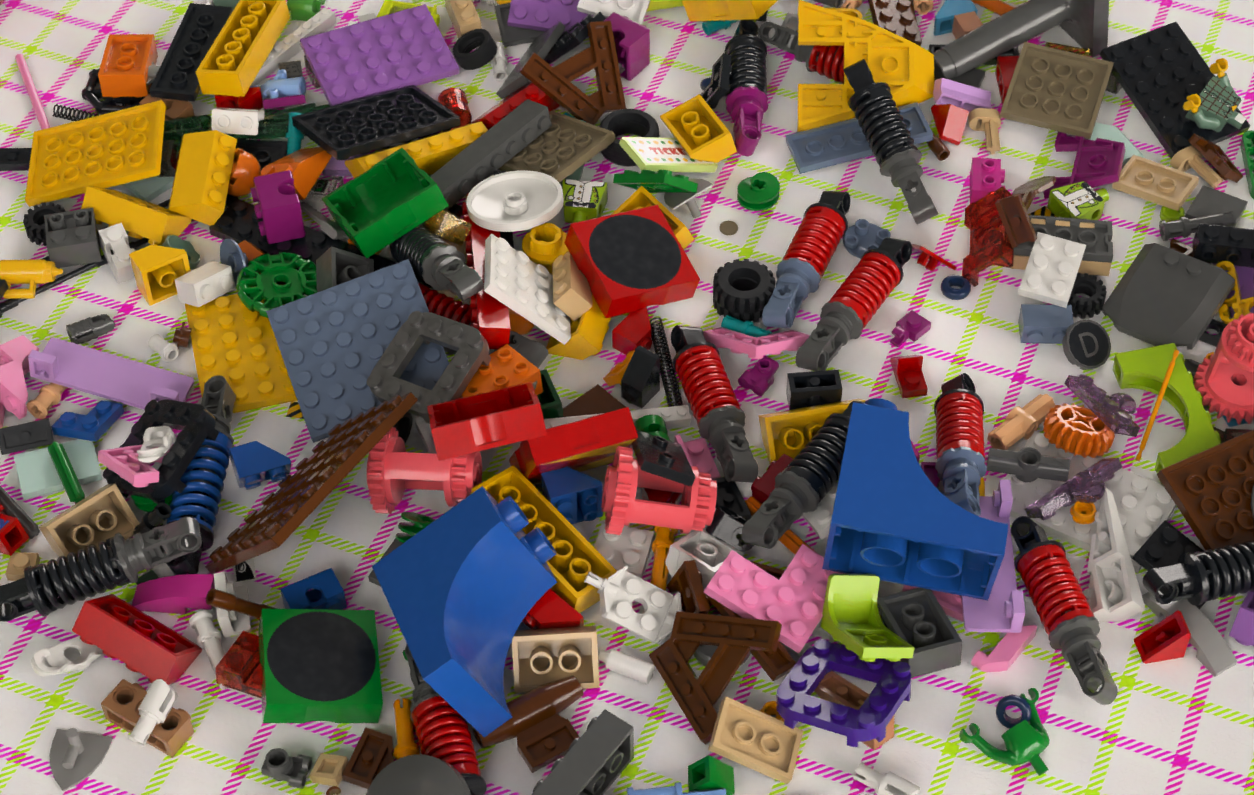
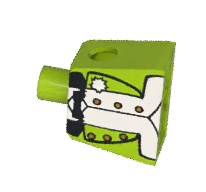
M569 179L562 181L564 221L566 223H576L602 216L608 201L607 182Z
M1082 181L1050 190L1047 208L1057 217L1099 220L1102 217L1104 204L1109 200V194L1105 188L1095 191L1087 182Z

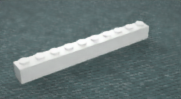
M323 8L276 44L251 86H256L279 68L278 63L287 62L302 50L300 39L324 33L337 23L335 12Z
M688 405L630 411L633 422L646 415H658L664 419L667 429L689 427L691 422ZM600 414L544 419L546 429Z

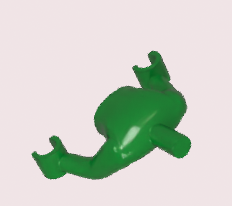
M1035 688L1028 690L1032 700L1027 699L1025 694H1020L1030 704L1032 710L1030 724L1027 720H1024L1001 735L1006 750L996 748L979 735L980 729L975 723L969 725V730L973 736L968 735L965 729H961L959 737L962 742L966 744L973 743L981 752L993 760L1010 766L1030 762L1039 776L1049 770L1039 756L1049 745L1050 740L1035 707V703L1039 698V693Z

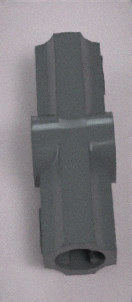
M1031 447L1023 448L1019 452L989 448L987 471L1013 474L1022 482H1033L1037 478L1067 482L1070 459L1044 456L1038 450Z

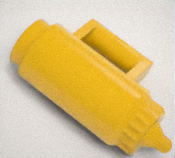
M45 259L1 260L0 279L6 280L9 286L3 297L4 299H34L36 284L55 281L58 274H63V269L56 268L53 261H46ZM11 284H30V289H10Z

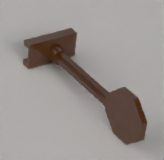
M1043 176L1028 181L1014 189L1012 196L995 202L1012 248L1027 241H1036L1037 236L1027 211L1036 194L1054 186L1056 182L1055 176Z

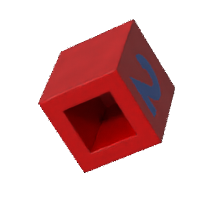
M0 514V553L11 556L29 539V536L18 518Z

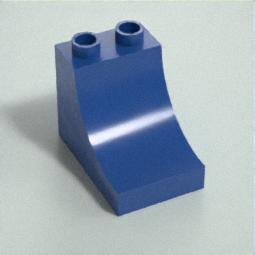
M880 398L869 399L864 404L853 402L822 569L846 574H875L883 581L988 601L1004 558L1009 524L985 519L966 511L944 496L932 484L918 463L912 448L909 434V412L897 410V406L894 403Z
M482 486L382 558L372 568L423 680L483 737H486L512 718L506 703L503 687L505 660L512 639L529 610L557 583L547 564V561L557 555V553L538 527L528 534L522 530V528L529 524V521L510 496L498 503Z

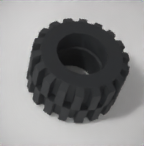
M736 259L733 260V263H725L724 267H719L714 275V309H717V313L720 316L724 315L726 317V315H729L744 322H758L759 318H762L763 309L775 288V277H773L772 271L768 270L766 265H760L755 260L751 262L749 259H744V261Z

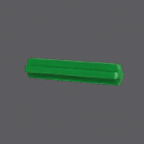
M57 441L52 442V445L48 446L47 450L70 502L76 504L85 498V494L63 444Z

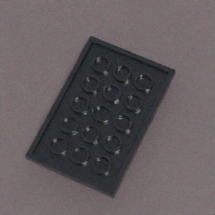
M1176 21L1104 48L1099 54L1103 60L1114 62L1112 68L1113 75L1170 158L1178 151L1192 146L1188 140L1194 133L1216 144L1244 133L1250 128V124L1245 120L1240 129L1226 123L1221 132H1216L1210 129H1201L1194 121L1185 117L1188 111L1183 108V104L1188 101L1186 99L1187 96L1192 94L1199 96L1215 75L1210 71L1206 62Z
M410 85L292 117V123L295 128L336 160H347L354 155L368 154L372 150L389 148L391 145L400 142L407 143L411 139L428 137L432 133L439 131H449L454 127L460 126V117L415 85Z

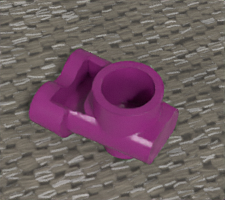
M764 356L758 360L757 364L750 371H744L738 378V383L745 389H751L756 395L763 396L774 383V374L778 370L779 364L777 361Z

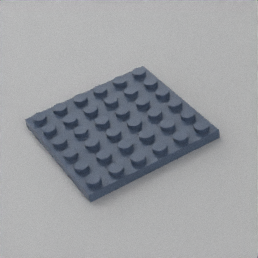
M409 259L266 311L313 443L330 437L328 432L340 423L342 425L349 418L353 420L361 412L365 414L373 406L377 408L381 404L367 385L368 377L401 326L408 320L409 315L414 311H420L421 313L429 312ZM432 342L429 345L422 343L399 379L432 390L449 365L443 346Z

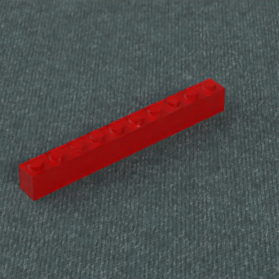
M462 202L466 265L474 269L484 283L485 240L491 233L497 238L501 237L500 232L488 230L475 224L468 215L466 202ZM484 289L471 296L469 309H471L470 321L472 327L480 331L488 342L489 349L498 350L506 344L509 345L511 328L508 307L486 293Z

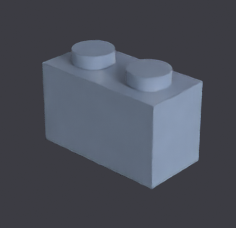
M1021 304L1018 319L1020 342L1062 344L1067 328L1074 324L1072 305H1067V308L1057 305Z

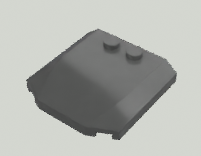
M1157 243L1145 244L1103 305L1102 312L1113 321L1114 327L1119 332L1154 346L1175 343L1176 346H1187V350H1193L1235 286V279L1224 269Z

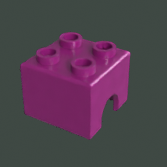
M613 12L604 21H611L618 63L625 69L620 76L631 81L650 64V29L645 25H640L630 20L626 16Z
M290 170L254 177L255 187L250 188L253 202H258V204L254 205L257 220L262 219V221L258 222L261 236L266 235L269 244L302 238L306 235L298 194L295 193L294 179Z

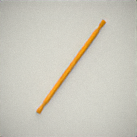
M1174 350L1172 361L1169 364L1140 444V450L1136 455V461L1141 460L1142 452L1145 449L1175 366V360L1179 354L1178 350Z

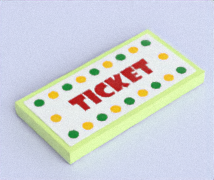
M622 137L619 142L620 146L641 170L713 173L718 167L714 162L690 158L676 138Z

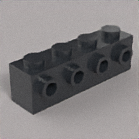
M1199 223L1193 239L1192 257L1208 263L1217 264L1222 261H1229L1234 266L1254 268V230Z

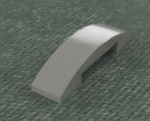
M1149 592L1142 595L1145 605L1158 618L1163 615L1167 618L1177 610L1181 611L1191 633L1189 642L1198 651L1196 658L1214 677L1237 664L1233 652L1216 627L1187 599L1160 604Z

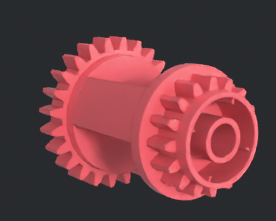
M1249 313L1245 316L1241 314L1238 319H1234L1224 328L1214 354H1211L1210 359L1205 358L1202 365L1199 364L1193 378L1196 391L1201 393L1203 406H1209V413L1216 411L1217 419L1223 415L1226 416L1228 423L1232 418H1235L1238 424H1241L1242 419L1251 424L1254 418V313Z
M393 427L370 450L367 460V485L369 496H371L370 504H373L375 513L392 514V511H395V506L401 502L405 489L444 491L447 505L454 507L471 495L472 488L482 483V457L480 452L438 461L437 454L408 453L406 452L404 440L398 437L399 431H396V428Z
M617 446L612 466L607 467L603 486L602 512H606V533L621 535L624 526H629L630 523L680 529L682 534H689L691 530L703 531L705 526L712 524L717 499V482L710 479L711 474L699 472L698 467L691 466L695 480L692 486H687L642 471L638 460L632 456V448ZM637 487L682 493L681 505L635 499Z

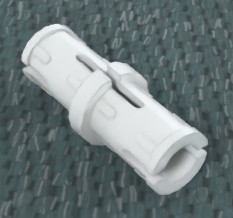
M495 42L497 52L490 61V64L493 68V78L498 82H503L508 77L506 69L508 58L505 56V46L503 43Z

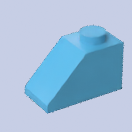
M946 0L935 16L934 36L952 33L954 15L973 11L977 14L978 10L971 0Z

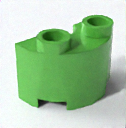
M287 0L288 10L291 11V20L308 21L320 12L321 4L324 5L326 0Z

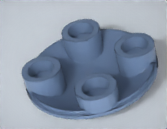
M859 219L847 229L843 236V244L850 254L861 259L867 250L878 249L884 238L891 237V233L889 230L871 224L865 219Z

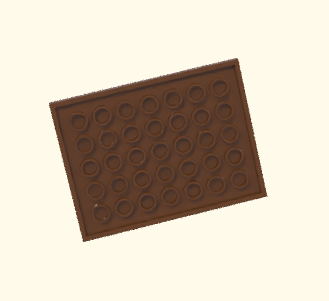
M411 392L402 397L398 394L389 402L386 400L377 408L373 406L365 414L361 412L353 420L349 418L342 425L339 423L328 432L330 437L325 442L323 440L311 450L314 454L309 459L307 457L296 465V473L293 476H286L278 484L280 489L276 493H270L263 499L261 503L264 506L259 511L254 510L244 519L246 524L242 529H235L227 537L229 542L224 547L219 546L210 554L209 558L211 561L205 568L211 574H215L280 547L418 399Z

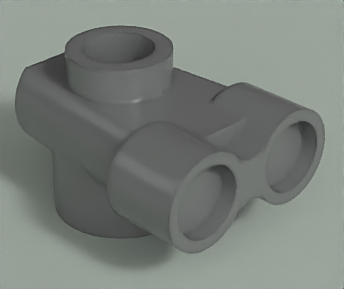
M275 748L266 754L261 773L276 781L288 782L290 787L303 789L307 774L312 767L313 758L300 754L297 757H291L284 749Z

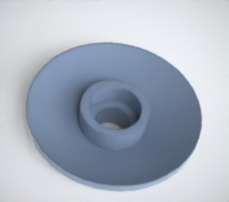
M228 238L221 243L220 261L222 264L231 266L236 287L239 272L242 268L248 266V258L242 252L239 245L233 239Z

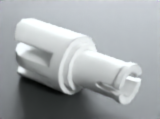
M157 679L152 683L138 708L141 716L128 736V739L140 746L146 745V741L156 724L164 723L178 698V693L162 679Z
M863 762L858 765L855 771L857 774L853 776L854 780L876 790L875 793L877 795H916L920 790L919 786L891 771L882 774Z

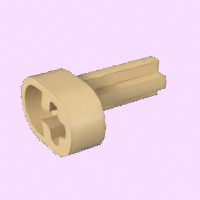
M976 108L970 111L968 114L969 127L975 131H985L987 151H990V154H995L996 151L1000 152L998 128L1001 126L999 111L991 108Z
M1193 145L1178 151L1171 158L1170 165L1174 169L1185 172L1193 168L1214 189L1223 182V179L1202 160L1203 155Z

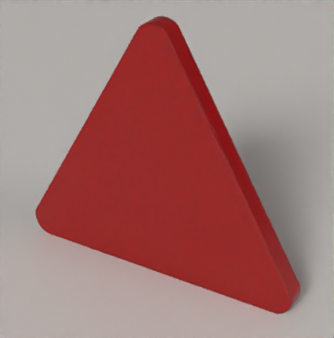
M912 244L913 249L921 252L917 263L925 266L926 269L933 271L938 262L956 270V266L928 249Z

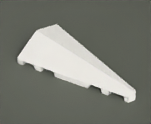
M1105 487L1098 491L1101 501L1099 512H1095L1094 519L1098 523L1096 534H1092L1087 568L1090 580L1088 589L1084 590V595L1090 605V610L1099 622H1124L1146 609L1113 493Z

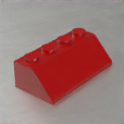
M529 81L471 123L482 121L489 130L527 99L547 106L549 112L554 111L560 105Z
M114 594L85 601L71 630L79 635L83 642L96 645L103 650L102 652L106 656L119 659L125 663L127 669L137 673L140 672L148 677L150 683L157 679H162L168 685L177 682L202 651V648Z

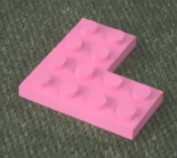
M802 544L779 580L731 550L705 588L704 593L742 618L778 621L782 624L779 641L799 654L823 617L828 577L831 574L846 573L822 569L824 557Z

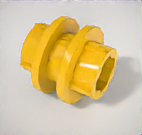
M544 223L532 228L522 239V251L531 261L537 265H543L553 275V262L560 255L564 256L569 251L564 243L567 234L555 224Z

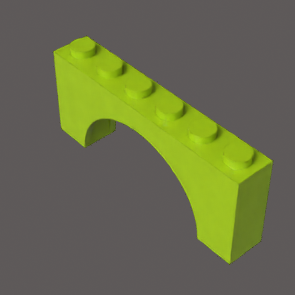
M1175 343L1116 353L1112 370L1120 389H1142L1158 395L1169 364L1172 361L1174 350H1177ZM1179 352L1175 360V366L1163 398L1177 410L1182 418L1185 436L1174 447L1158 453L1155 465L1156 473L1163 468L1221 444L1220 435L1217 430L1214 431L1211 424V415L1203 407L1201 393L1196 391L1193 385L1192 373L1187 371L1182 352Z

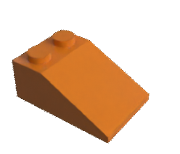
M321 147L300 149L266 165L261 170L260 176L290 170L294 179L295 193L298 194L299 200H303L332 156Z

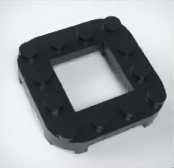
M169 399L158 402L151 400L148 402L144 409L145 412L138 422L132 426L131 433L119 448L142 445L145 430L149 427L169 426L172 429L182 430L177 435L176 442L171 450L163 457L162 464L158 469L159 482L149 483L147 487H134L107 467L103 472V477L107 480V483H115L125 498H128L129 495L151 499L156 504L165 503V498L175 491L181 494L187 485L180 479L204 440L215 441L219 434L215 429L217 418L200 404Z

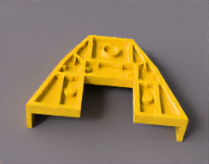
M802 0L798 1V45L844 46V68L865 59L873 75L874 82H884L889 85L892 99L896 102V107L916 102L919 104L933 97L934 54L866 20ZM845 73L844 84H798L797 132L856 118L855 112L848 105V101L855 91L851 87Z

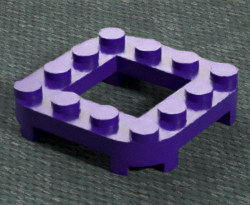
M826 639L816 640L814 646L808 648L802 654L777 688V711L784 719L785 726L794 729L796 724L801 722L847 736V746L858 747V742L873 739L880 742L886 737V726L902 702L910 701V665L906 662H893L884 658H876L874 662L863 661L853 651L847 650L845 645L830 643ZM830 671L840 672L877 683L859 710L811 696L825 675Z

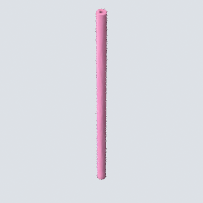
M17 54L15 60L41 130L50 128L25 58L22 54Z

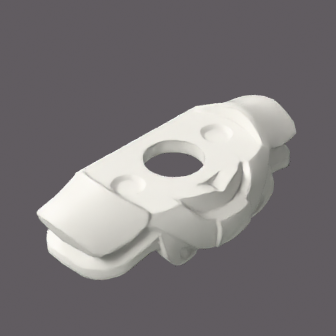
M169 426L147 428L143 436V445L140 450H136L138 460L150 463L162 458L171 449L172 444L176 442V435L172 428Z
M80 636L49 649L46 647L36 651L31 659V664L35 673L42 677L73 671L79 672L88 668L89 664L93 663L103 654V650L96 645L83 642ZM68 647H75L80 651V656L75 660H70L64 656L63 652Z

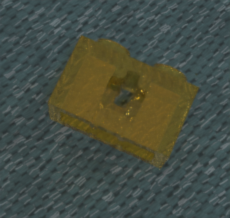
M445 209L425 221V226L434 234L461 247L472 226L465 219Z

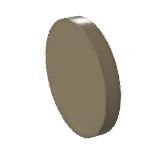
M724 221L720 224L719 229L724 235H734L738 231V225L733 221Z

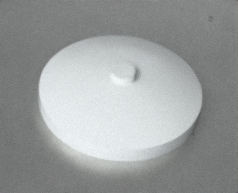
M520 170L500 173L481 181L469 192L466 205L470 219L478 226L492 231L515 232L540 226L554 218L560 212L564 198L562 187L555 178L541 172Z

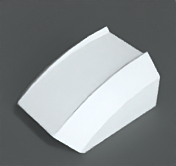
M705 529L703 531L694 530L670 545L665 564L671 577H673L684 561L695 560L697 569L702 574V585L705 590L731 550L742 557L745 554L728 543L713 537Z

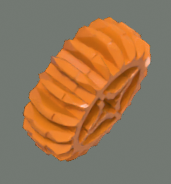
M1063 403L1062 406L1055 405L1054 408H1050L1043 424L1044 436L1049 439V443L1055 444L1057 449L1065 450V453L1070 452L1074 456L1081 455L1084 458L1087 456L1095 458L1096 456H1103L1104 453H1108L1115 438L1114 424L1109 422V418L1103 417L1101 412L1093 411V408L1088 409L1084 405L1081 407L1074 403L1072 405Z

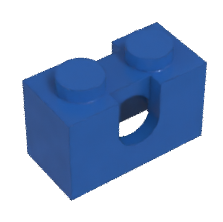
M332 568L280 589L285 609L342 610L347 608L344 590Z

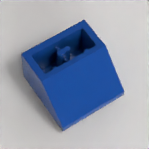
M258 441L230 448V460L239 488L245 487L246 490L254 489L261 486L263 481L271 479V482H278L283 480L286 474H290V458Z
M569 467L541 473L542 495L571 524L593 521L603 517V485L600 480Z

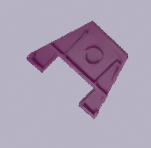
M1057 133L1055 141L1056 152L1077 151L1072 175L1070 177H1055L1056 182L1054 186L1043 191L1045 199L1049 198L1050 190L1082 181L1087 182L1092 188L1119 181L1125 155L1124 143L1101 138L1093 141L1085 139L1083 136L1072 137L1067 136L1066 133Z

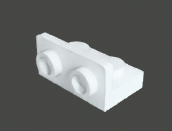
M220 107L212 109V130L225 134L258 135L259 121L264 120V110Z
M225 572L214 574L215 589L249 601L246 585L234 587L233 581L228 582ZM216 607L217 620L224 637L250 633L252 631L250 616Z

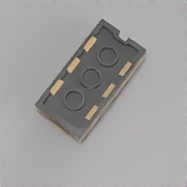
M1029 215L1036 236L1040 232L1086 245L1078 273L1109 276L1113 259V242H1111L1113 236L1112 221ZM1035 241L1018 244L1015 248L1011 246L1010 269H1026Z

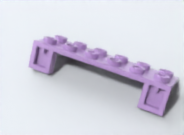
M54 337L50 338L43 352L32 350L28 356L31 377L140 409H145V406L151 400L158 402L169 399L185 402L194 384V378Z
M999 480L998 490L993 491V496L979 497L981 509L979 517L1006 523L1009 526L1004 558L988 601L961 596L964 630L966 632L1021 633L1025 605L1023 590H1017L1009 519L1013 503L1011 480Z

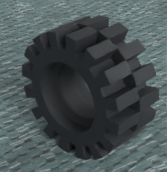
M52 202L49 203V206H46V203H41V207L35 205L33 206L34 210L29 209L27 210L28 214H24L23 223L28 239L30 238V241L32 243L35 242L36 245L40 246L43 242V245L47 246L45 226H41L45 224L44 215L66 212L63 207L61 208V205L57 204L54 206Z
M1081 273L1077 274L1068 305H1072L1073 317L1077 318V315H1081V319H1085L1086 315L1092 318L1094 314H1100L1107 293L1106 286L1103 285L1101 279L1096 281L1097 277L1094 275L1092 278H1089L1088 273H1085L1084 276H1081ZM1075 294H1086L1090 298H1082Z

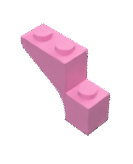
M24 335L0 345V402L7 411L12 412L18 419H22L27 415L26 402L28 400V392L24 376L30 372L28 356L32 350L39 351V348Z

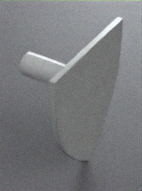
M692 178L689 181L698 183L697 193H665L664 201L669 208L675 210L686 204L692 217L698 218L701 216V212L694 198L713 187V184L704 179Z
M76 728L68 730L57 729L49 753L50 768L55 781L63 792L80 784L99 767L109 750L113 737L78 732Z

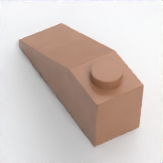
M833 671L827 673L814 690L821 699L857 710L860 709L869 696L867 692ZM894 716L886 726V737L882 741L878 742L876 739L862 743L876 750L894 737Z

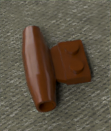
M573 675L540 685L507 703L512 715L511 719L486 737H483L472 727L473 735L481 748L517 737V750L530 771L534 773L558 758L565 756L573 740L579 737L570 721L559 714L583 696L582 687Z

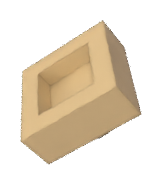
M14 552L10 556L5 575L7 580L16 581L24 578V569L26 567L35 566L40 563L39 554Z
M321 753L309 775L312 783L338 787L342 781V774L349 762L346 756Z

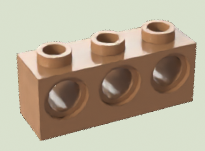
M122 679L100 703L106 720L131 733L141 716L138 708L147 694L146 690L138 683L132 684ZM172 707L164 723L155 725L146 743L173 758L194 734L191 716L181 708L175 709Z

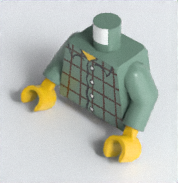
M1225 58L1217 59L1216 63L1211 64L1210 71L1213 74H1217V76L1212 77L1200 95L1192 94L1187 96L1186 99L1188 101L1183 104V108L1188 111L1185 117L1194 121L1201 129L1221 132L1226 123L1240 129L1247 119L1236 111L1242 100L1231 86L1227 73H1224L1228 69V62Z

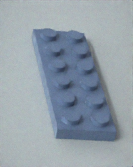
M917 102L897 107L900 110V115L903 117V122L907 125V130L910 131V137L913 138L914 145L933 140V133ZM856 118L786 135V144L800 174L873 156L869 143L866 141L862 128L859 126Z

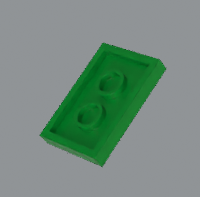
M624 170V174H614L613 178L614 184L634 190L643 186L649 193H697L698 183L689 181L688 176H672L673 172L668 170H658V173L650 170H641V174H638L639 172Z

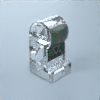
M333 176L332 180L317 179L306 198L301 201L325 206L322 198L344 185L343 177Z

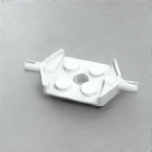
M627 565L608 579H603L589 571L584 582L598 588L597 593L600 594L602 617L655 644L672 633L676 612H682L679 592L672 595L626 571L629 567ZM632 602L641 603L644 607V613H636L632 608Z

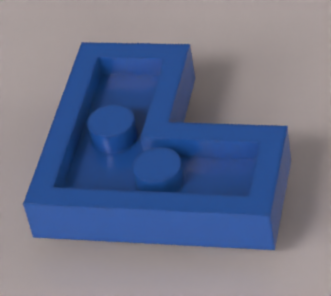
M101 400L87 415L65 412L51 428L54 435L97 442L125 411L121 403Z

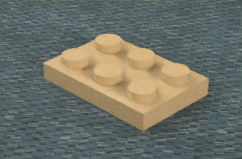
M1133 155L1121 170L1119 181L1114 182L1112 188L1179 211L1198 185L1199 177Z
M725 696L720 704L708 750L788 784L793 777L804 730L794 727V729L784 725L783 721Z

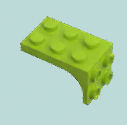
M831 574L828 577L823 617L820 625L822 629L832 635L834 640L844 644L847 650L857 654L858 658L863 661L874 662L876 658H884L889 661L899 662L901 658H913L914 647L885 627L881 621L877 604L880 578L877 575Z

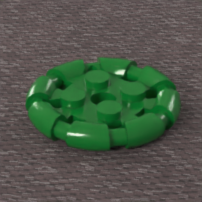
M279 252L276 255L267 253L258 256L248 262V266L242 268L236 281V288L239 291L238 296L252 312L256 310L260 312V316L268 318L266 311L306 297L304 294L309 296L317 293L316 264L311 260H304L301 255L289 252ZM285 282V285H278L276 283Z

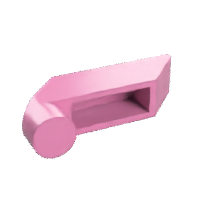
M1022 626L1021 633H1007L989 655L978 650L972 658L971 665L983 672L1007 671L1035 637L1038 626Z

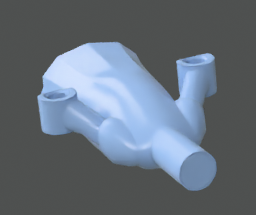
M285 69L278 70L272 80H268L261 86H250V88L260 87L262 98L264 99L306 94L305 78L303 76L287 78Z

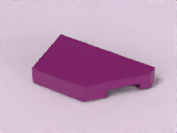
M304 94L263 101L264 111L306 104Z

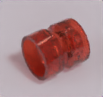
M448 88L441 92L438 102L460 117V126L470 124L472 115L465 92L459 88Z

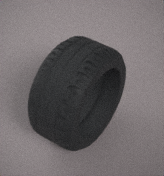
M638 109L614 111L608 114L599 126L613 131L615 137L624 134H635L641 137L659 138L657 121L650 114ZM617 138L605 150L601 151V154L611 163L626 167L637 166L620 146V140Z

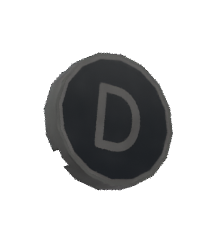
M1080 320L1070 325L1062 340L1063 351L1068 361L1082 370H1093L1105 364L1111 351L1110 337L1106 330L1098 322L1092 320Z

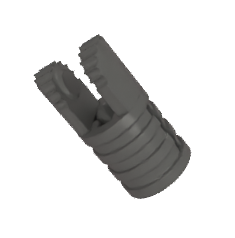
M101 314L100 316L88 317L85 320L66 325V331L72 343L83 344L86 341H91L113 331L116 326L109 315Z

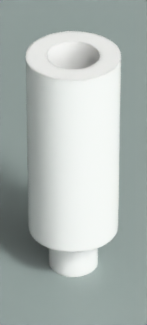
M612 649L611 652L601 650L598 656L599 661L606 663L607 669L645 684H649L654 675L655 665Z

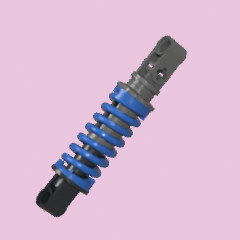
M220 375L213 376L207 380L200 404L217 418L215 429L219 434L215 441L204 440L180 480L187 486L181 494L178 491L172 494V502L170 503L172 512L166 521L167 525L183 517L195 518L200 525L202 545L197 551L177 557L166 563L174 575L197 574L202 552L210 549L214 542L213 527L216 525L217 520L215 516L219 512L218 504L221 502V492L224 489L223 481L226 479V469L229 465L230 448L234 447V439L230 435V422L232 421L233 407L236 400V395L230 385Z

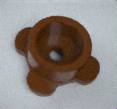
M185 322L182 323L181 329L176 328L173 342L177 343L178 350L179 346L185 348L188 346L191 328L184 327Z

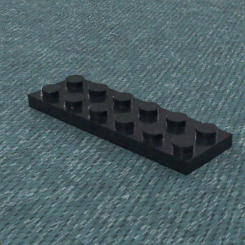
M189 4L149 90L151 97L196 101L201 89L196 70L233 12V7Z

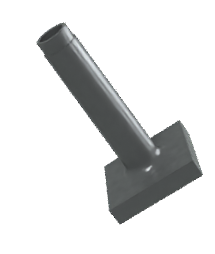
M1029 0L932 53L934 54V76L938 77L937 79H955L1023 44L1024 41L1027 42L1058 25L1091 57H1095L1100 54L1102 49L1108 46L1109 0Z

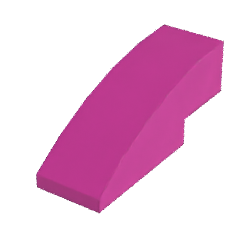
M175 575L138 584L132 606L140 611L186 614L188 608L212 610L213 606L206 603V596L210 589H215L214 575Z

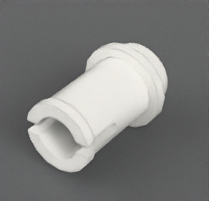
M154 334L150 337L148 346L160 354L162 360L171 362L178 357L179 351L176 344L169 343L159 334Z

